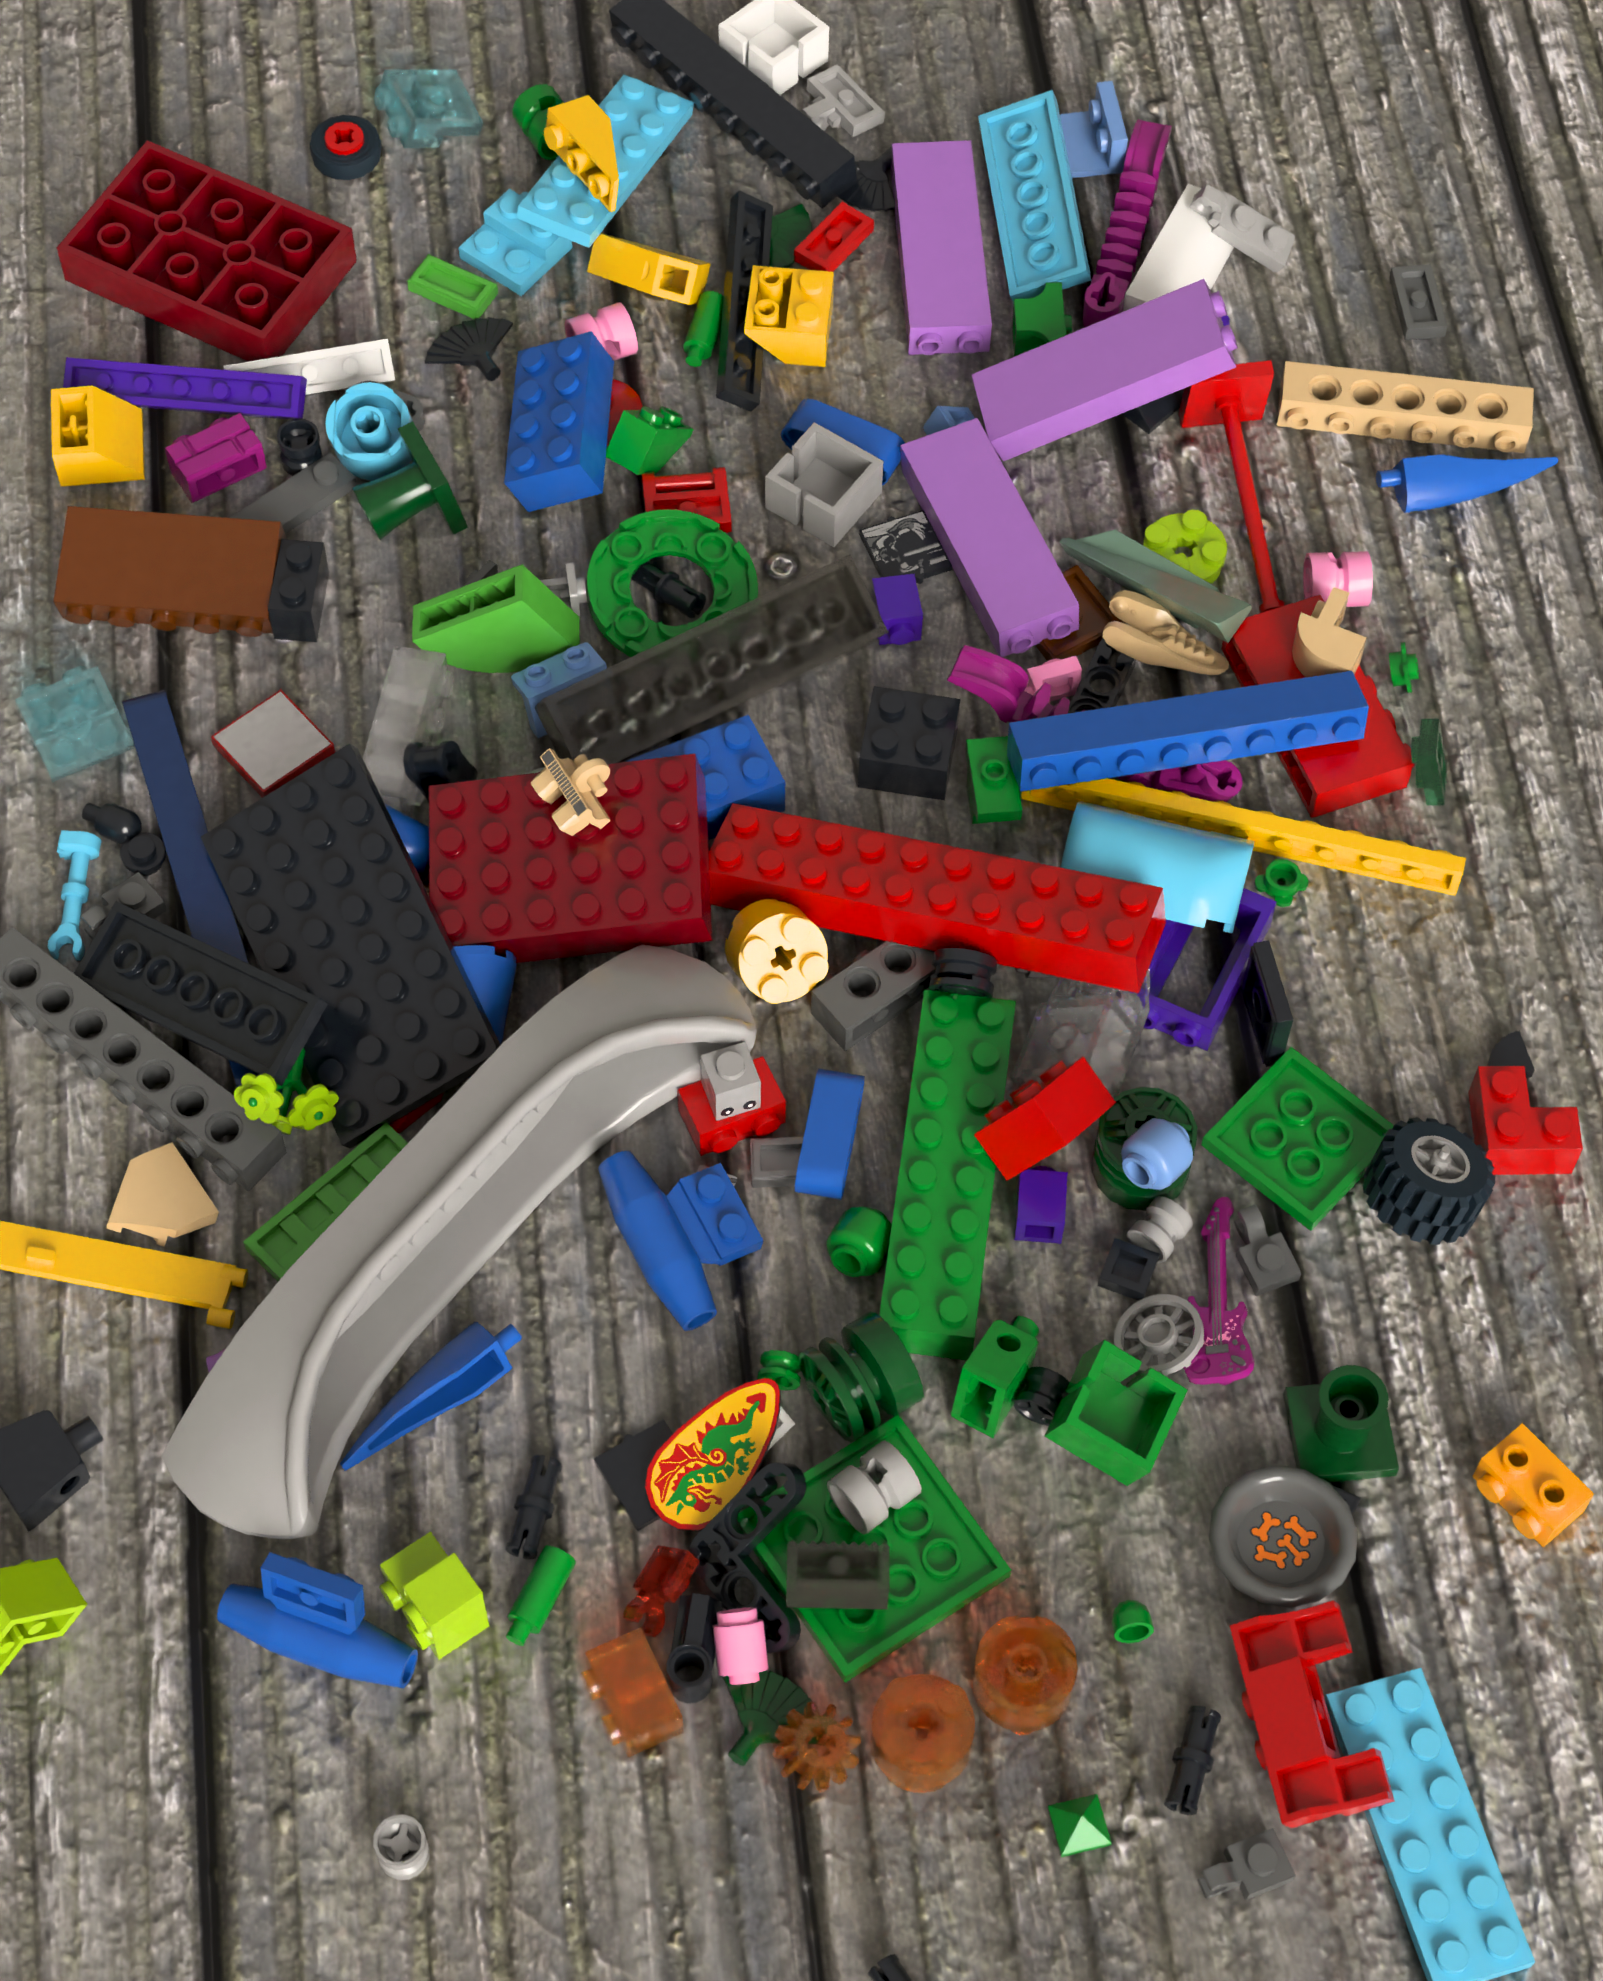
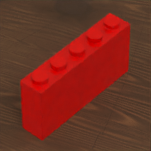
M1321 595L1246 617L1229 643L1222 642L1221 650L1241 687L1306 678L1294 662L1292 654L1293 642L1301 612L1312 616L1319 600L1324 602ZM1360 665L1354 675L1369 705L1364 739L1276 752L1311 818L1407 788L1412 769L1415 766L1412 749L1407 743H1402L1396 732L1392 713L1382 707L1377 698V690L1373 679L1369 675L1365 676Z

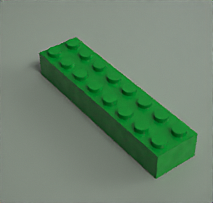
M924 989L879 1314L897 1334L908 1353L967 1361L973 1352L996 1165L974 1134L988 1123L984 1115L1004 1101L1016 1001Z

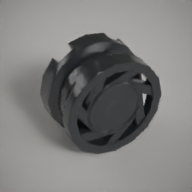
M941 948L935 950L932 965L936 968V972L930 977L929 990L986 998L993 997L994 985L990 982V978L996 973L997 969L995 957L983 952L962 948Z

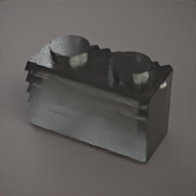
M792 1540L787 1544L786 1607L887 1609L890 1547L885 1542L880 1546L873 1542L869 1546L865 1542L858 1545L853 1541L848 1545L843 1541L838 1545L832 1541L828 1545L825 1541H822L818 1545L814 1540L809 1544L804 1540L799 1544Z

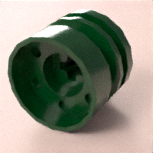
M1138 1087L1123 1091L1114 1097L1116 1103L1099 1118L1097 1138L1093 1151L1092 1173L1098 1188L1110 1201L1127 1209L1146 1211L1149 1204L1158 1196L1174 1200L1181 1194L1188 1181L1191 1164L1170 1186L1162 1190L1140 1188L1132 1183L1123 1171L1121 1149L1124 1142L1145 1122L1153 1118L1165 1119L1181 1125L1186 1130L1194 1156L1197 1143V1125L1191 1110L1177 1096L1167 1091L1149 1087Z
M871 1311L843 1327L841 1336L844 1348L833 1338L826 1337L820 1341L818 1345L819 1350L809 1347L800 1352L798 1356L801 1373L818 1410L844 1440L851 1443L862 1437L864 1427L873 1430L879 1426L881 1419L878 1406L888 1415L895 1417L920 1402L924 1397L921 1379L908 1351L889 1324L877 1313Z

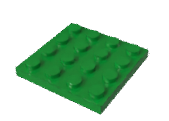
M899 1414L804 1472L807 1486L804 1497L753 1549L844 1683L1005 1581L1011 1575L1010 1567ZM885 1440L891 1443L908 1461L919 1479L922 1490L918 1496L902 1508L894 1509L889 1507L888 1518L869 1533L862 1534L846 1520L829 1494L827 1481L847 1466L853 1465L859 1468L860 1457ZM784 1485L773 1491L769 1496L762 1498V1500L766 1502L775 1494H787ZM749 1506L738 1513L737 1522L739 1528L744 1533L749 1534L754 1531L758 1519L755 1510Z

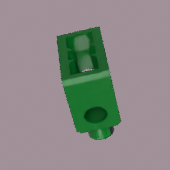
M1024 1316L1014 1317L1010 1324L1002 1320H994L962 1367L951 1417L991 1438L995 1437L1013 1406L1017 1394L1021 1392L1026 1383L1025 1376L1029 1368L1033 1366L1039 1344L1036 1339L1039 1334V1328L1032 1320Z

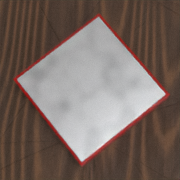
M279 690L211 736L212 745L262 798L335 753L334 744L282 690Z

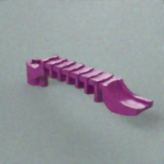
M1137 119L1126 153L1123 172H1121L1119 192L1116 193L1114 211L1111 212L1109 228L1106 230L1105 244H1102L1100 260H1098L1096 266V274H1093L1091 284L1085 292L1082 319L1084 328L1117 315L1123 310L1125 293L1132 283L1137 256L1140 255L1141 243L1145 236L1146 223L1149 222L1150 209L1153 207L1154 196L1158 188L1161 168L1171 134V125H1163ZM1106 301L1105 307H1102L1103 302Z
M964 645L960 649L958 658L947 678V681L985 700L995 710L999 719L1005 723L1069 714V699L1063 697L1055 706L1049 704L1051 685L1045 682L1033 695L1025 692L1024 690L1029 682L1026 671L1016 663L982 649ZM1226 760L1116 777L1123 782H1138L1146 787L1167 792H1183L1190 797L1212 802L1230 801L1240 792L1243 785L1242 775L1238 768Z

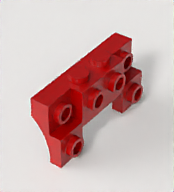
M1332 1600L1297 1611L1256 1616L1230 1625L1246 1690L1242 1692L1243 1706L1249 1719L1255 1721L1259 1736V1740L1255 1741L1256 1755L1261 1767L1265 1771L1268 1770L1282 1824L1295 1828L1333 1815L1342 1814L1349 1816L1394 1802L1380 1750L1372 1748L1341 1757L1316 1669V1664L1353 1652L1339 1603Z

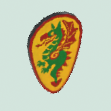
M762 1378L744 1383L725 1392L678 1428L656 1451L647 1468L645 1489L650 1506L662 1521L679 1530L700 1532L757 1474L775 1435L780 1414L781 1391L774 1380Z

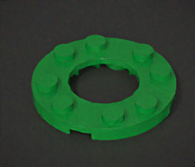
M667 509L648 511L630 517L619 523V528L612 532L605 540L602 539L592 554L587 573L586 594L593 621L603 636L614 647L627 656L648 665L677 669L695 667L716 660L734 648L743 638L755 613L758 598V580L754 564L745 547L740 541L736 543L730 536L720 530V524L692 512ZM668 555L692 561L700 566L710 578L714 592L711 606L703 613L702 617L685 625L670 626L664 625L662 622H654L648 618L643 610L637 608L632 600L630 582L639 566L652 558Z

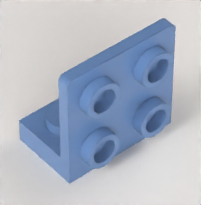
M1113 81L1097 82L1095 99L1089 101V111L1060 114L1072 178L1123 172L1128 138Z

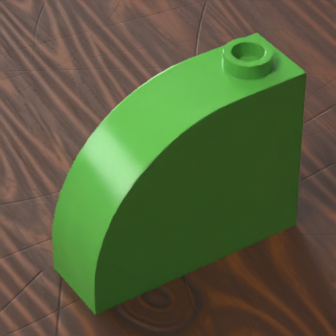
M521 564L413 605L412 642L433 658L457 668L484 673L519 672L530 665L540 663L566 651L570 647L579 645L580 617Z

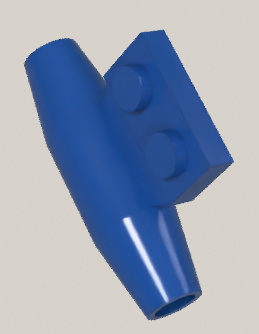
M631 1151L618 1152L608 1157L598 1167L600 1178L614 1221L648 1285L683 1330H693L708 1323L716 1316L717 1309L702 1264L724 1265L760 1250L764 1242L722 1164H716L679 1179L672 1190L665 1195Z
M269 1552L260 1567L263 1588L232 1583L225 1590L220 1600L217 1611L218 1622L270 1652L346 1679L404 1688L415 1670L418 1650L363 1619L365 1616L363 1585L356 1583L352 1578L344 1574L333 1575L311 1567L299 1558H286Z

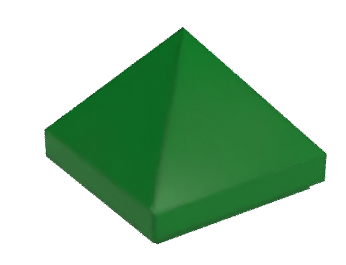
M1098 1794L1048 1805L1047 1809L1061 1857L1112 1844Z

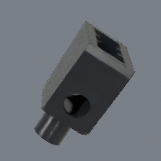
M43 1410L0 1428V1488L28 1532L37 1527L90 1480L91 1477L80 1455L104 1440L89 1416L63 1431L51 1411Z

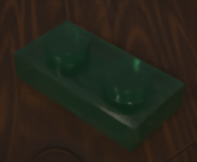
M1421 719L1420 736L1412 737L1411 759L1412 763H1416V787L1424 788L1427 805H1445L1448 769L1439 719Z

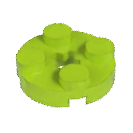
M1192 509L1185 513L1170 514L1158 519L1145 530L1143 546L1210 584L1219 577L1221 569L1225 564L1227 543L1221 530L1214 523L1208 521L1207 516L1203 512ZM1178 547H1187L1192 550V556L1186 557L1184 553L1176 554L1175 551Z

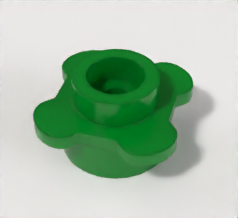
M1401 642V651L1389 653L1393 687L1406 685L1407 692L1412 693L1411 680L1419 679L1416 653L1408 654L1406 643Z
M1275 859L1268 865L1265 874L1258 875L1255 878L1254 885L1259 892H1266L1274 898L1276 905L1287 907L1292 904L1293 896L1298 891L1307 889L1308 878L1301 873L1295 863L1289 860ZM1277 881H1283L1285 885H1279Z

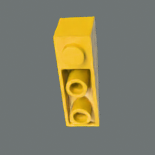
M589 95L548 108L547 122L544 129V138L547 146L555 151L567 164L569 170L577 175L589 188L594 198L599 199L609 212L615 211L619 175L610 118Z
M600 233L593 242L587 272L654 296L693 305L698 303L701 293L705 291L711 263Z

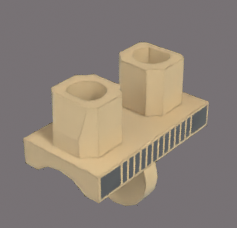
M551 748L546 750L540 756L546 767L531 781V785L536 793L550 804L561 795L565 796L567 801L552 813V818L558 828L571 836L585 828L588 824L602 829L611 820L596 797H600L607 792V788L604 785V782L610 775V768L607 763L600 758L588 760L585 754L578 755L573 762L569 758L559 759Z

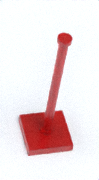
M1271 360L1236 364V368L1184 388L1178 413L1181 428L1224 424L1262 604L1259 606L1260 613L1285 606V604L1278 597L1241 422L1262 420L1274 378Z

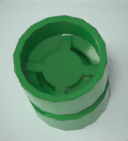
M539 84L528 88L520 94L513 105L512 117L539 155L546 160H555L558 154L547 146L544 138V129L547 122L548 108L564 102L552 86Z

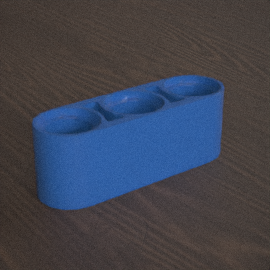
M814 399L802 400L781 432L783 442L792 450V446L814 422L881 459L883 461L882 485L888 482L901 461L900 445L905 444L898 434Z
M818 1068L797 1167L795 1192L842 1200L862 1102L865 1076Z

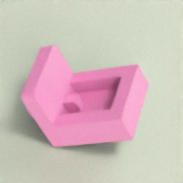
M1077 657L1051 659L1042 665L1028 668L1029 682L1024 691L1033 695L1046 682L1051 685L1049 704L1051 701L1073 696L1080 684L1082 668Z

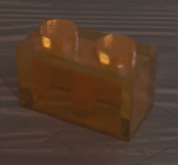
M641 1627L585 1652L587 1670L581 1672V1677L591 1700L594 1701L601 1698L608 1715L601 1717V1721L612 1746L621 1743L629 1758L684 1733L683 1716Z

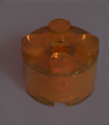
M1018 1615L1010 1616L991 1626L979 1643L972 1678L974 1696L983 1713L997 1725L1019 1735H1028L1033 1731L1044 1729L1055 1723L1068 1708L1076 1683L1077 1656L1072 1640L1059 1625L1039 1616H1035V1618H1018ZM1016 1670L1021 1674H1024L1030 1670L1034 1673V1675L1032 1678H1030L1027 1675L1021 1677L1016 1674Z
M915 1674L900 1677L888 1684L887 1688L878 1698L873 1710L870 1749L876 1764L895 1786L916 1793L934 1792L945 1787V1784L959 1776L966 1768L973 1745L975 1717L965 1690L942 1677L931 1674ZM918 1728L928 1729L927 1739L917 1737Z

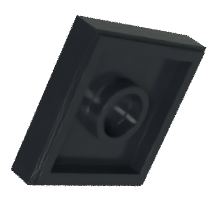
M1268 940L1253 943V946H1251L1241 987L1262 1062L1266 1067L1273 1066L1285 1053L1293 1024V1016Z

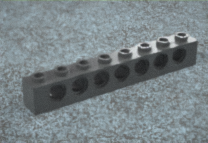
M13 927L0 937V1001L10 1008L12 1016L23 1027L30 1029L34 1026L42 1032L46 1043L57 1053L63 1054L66 1051L77 1059L76 1064L89 1078L96 1080L100 1077L107 1082L113 1095L123 1104L130 1106L134 1103L142 1109L144 1117L155 1129L160 1132H164L167 1129L177 1136V1142L190 1156L198 1158L201 1155L212 1163L211 1168L225 1183L232 1185L236 1182L249 1192L287 1153L282 1132L272 1124L264 1123L260 1118L257 1120L247 1118L245 1109L237 1104L233 1094ZM33 982L27 987H19L23 983ZM58 1007H66L61 1012L52 1013ZM100 1032L93 1038H84L89 1033ZM123 1058H133V1060H131L128 1063L117 1064ZM158 1083H167L162 1089L151 1090ZM191 1109H202L201 1112L194 1116H184ZM225 1135H236L232 1141L218 1142Z

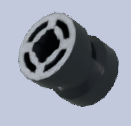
M296 418L288 420L278 429L277 441L281 451V462L283 469L289 475H296L323 457L319 445V432L317 426L311 421Z

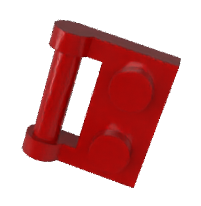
M725 467L712 468V472L655 476L654 472L641 475L645 512L667 509L692 512L720 524L719 529L724 533L732 532Z

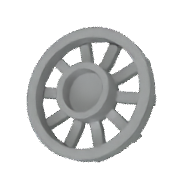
M1171 1294L1152 1295L1137 1301L1120 1317L1114 1332V1345L1134 1357L1146 1350L1141 1360L1142 1364L1139 1370L1135 1372L1137 1376L1150 1367L1166 1377L1183 1367L1187 1369L1205 1342L1203 1322L1196 1308L1186 1299ZM1164 1305L1176 1307L1170 1317L1163 1314ZM1155 1307V1314L1147 1318L1140 1315V1313ZM1184 1311L1192 1317L1191 1320L1181 1325H1175ZM1133 1320L1140 1324L1138 1332L1127 1331L1129 1324ZM1195 1328L1193 1338L1179 1336L1180 1333ZM1124 1340L1141 1342L1135 1347L1124 1350ZM1180 1344L1188 1346V1348L1181 1353L1176 1346ZM1170 1352L1176 1359L1166 1363L1165 1354ZM1157 1355L1158 1365L1150 1366L1149 1364L1153 1356Z

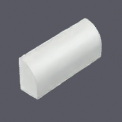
M1187 184L1125 293L1123 312L1201 279H1205L1211 290L1234 246L1211 233L1213 227L1208 223L1209 219L1190 208L1194 195L1202 188Z

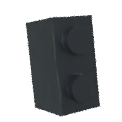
M281 539L268 606L274 639L317 642L329 577L324 542Z

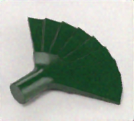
M802 203L772 216L769 267L788 268L795 262L794 249L812 232V222Z
M772 1671L759 1672L760 1681L732 1685L729 1684V1676H722L743 1727L742 1735L728 1753V1756L738 1765L744 1766L758 1746L765 1743L825 1744L824 1728L819 1712L811 1698L806 1695L800 1686L794 1684L787 1677Z

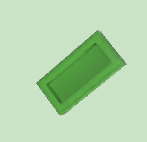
M429 254L407 281L408 291L472 319L480 318L498 295V285Z

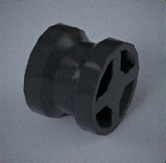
M1031 1367L1025 1376L1027 1386L1024 1391L1017 1394L1014 1400V1407L1027 1419L1049 1426L1061 1399L1069 1395L1066 1389L1070 1381L1048 1368Z

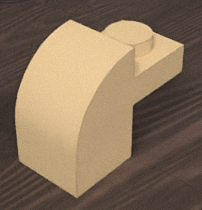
M1333 587L1326 602L1321 600L1317 602L1312 616L1302 612L1299 616L1292 654L1297 668L1306 678L1353 671L1355 674L1361 662L1367 637L1339 627L1344 618L1350 594L1347 591Z

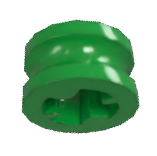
M770 1350L761 1354L760 1364L764 1368L758 1371L757 1380L770 1378L778 1384L782 1391L795 1390L800 1386L801 1377L797 1373L801 1370L797 1355L780 1350Z

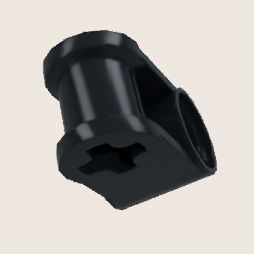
M443 741L439 746H425L421 742H411L404 751L403 766L408 779L417 786L428 800V803L429 786L477 779L478 772L476 768L469 763L458 744L454 741Z

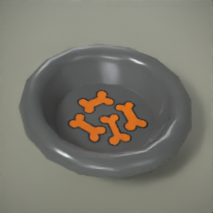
M1273 1465L1248 1471L1224 1489L1211 1512L1209 1541L1218 1568L1237 1590L1262 1604L1293 1608L1319 1602L1343 1584L1356 1561L1358 1531L1349 1505L1329 1482L1305 1469Z

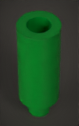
M705 291L699 297L683 345V349L687 354L686 363L692 367H699L703 360L710 358L722 322L723 295L718 292Z
M544 1546L507 1615V1618L512 1622L506 1634V1638L509 1641L523 1646L530 1633H540L576 1565V1560L571 1555L557 1547Z

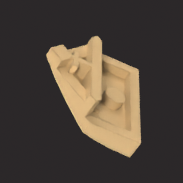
M173 1142L130 1160L106 1228L121 1233L122 1228H126L151 1236L156 1241V1245L165 1247L168 1236L176 1238L215 1224L219 1211Z

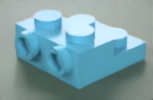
M508 189L483 212L484 224L459 246V256L463 261L522 296L572 249V241L517 219L518 205L529 192L524 191L519 195L513 190Z

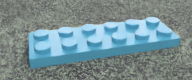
M623 75L599 105L610 118L619 175L616 210L609 212L599 199L594 198L589 188L577 175L569 170L567 164L558 155L518 205L517 219L590 248L692 116L694 102L644 83L639 79Z
M1053 90L979 115L978 119L1007 283L1013 303L1014 299H1027L1038 296L1043 292L1047 282H1062V290L1091 281L1059 108Z
M1414 1669L1326 1694L1325 1702L1343 1756L1372 1748L1381 1751L1395 1801L1365 1810L1364 1812L1427 1981H1487L1532 1967L1535 1963L1534 1957L1422 1669Z

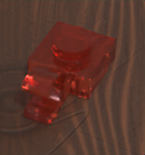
M657 1545L632 1586L639 1593L626 1606L623 1618L626 1621L639 1623L645 1613L646 1619L639 1632L644 1636L655 1638L660 1634L665 1624V1602L675 1603L678 1597L687 1589L690 1578L700 1561L688 1550Z

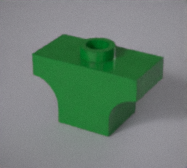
M1062 282L1045 283L1043 292L1036 297L1014 299L1012 316L1014 357L1072 333V316L1064 315Z
M1008 736L966 740V788L972 824L1021 820L1022 818L1019 787L1007 756Z

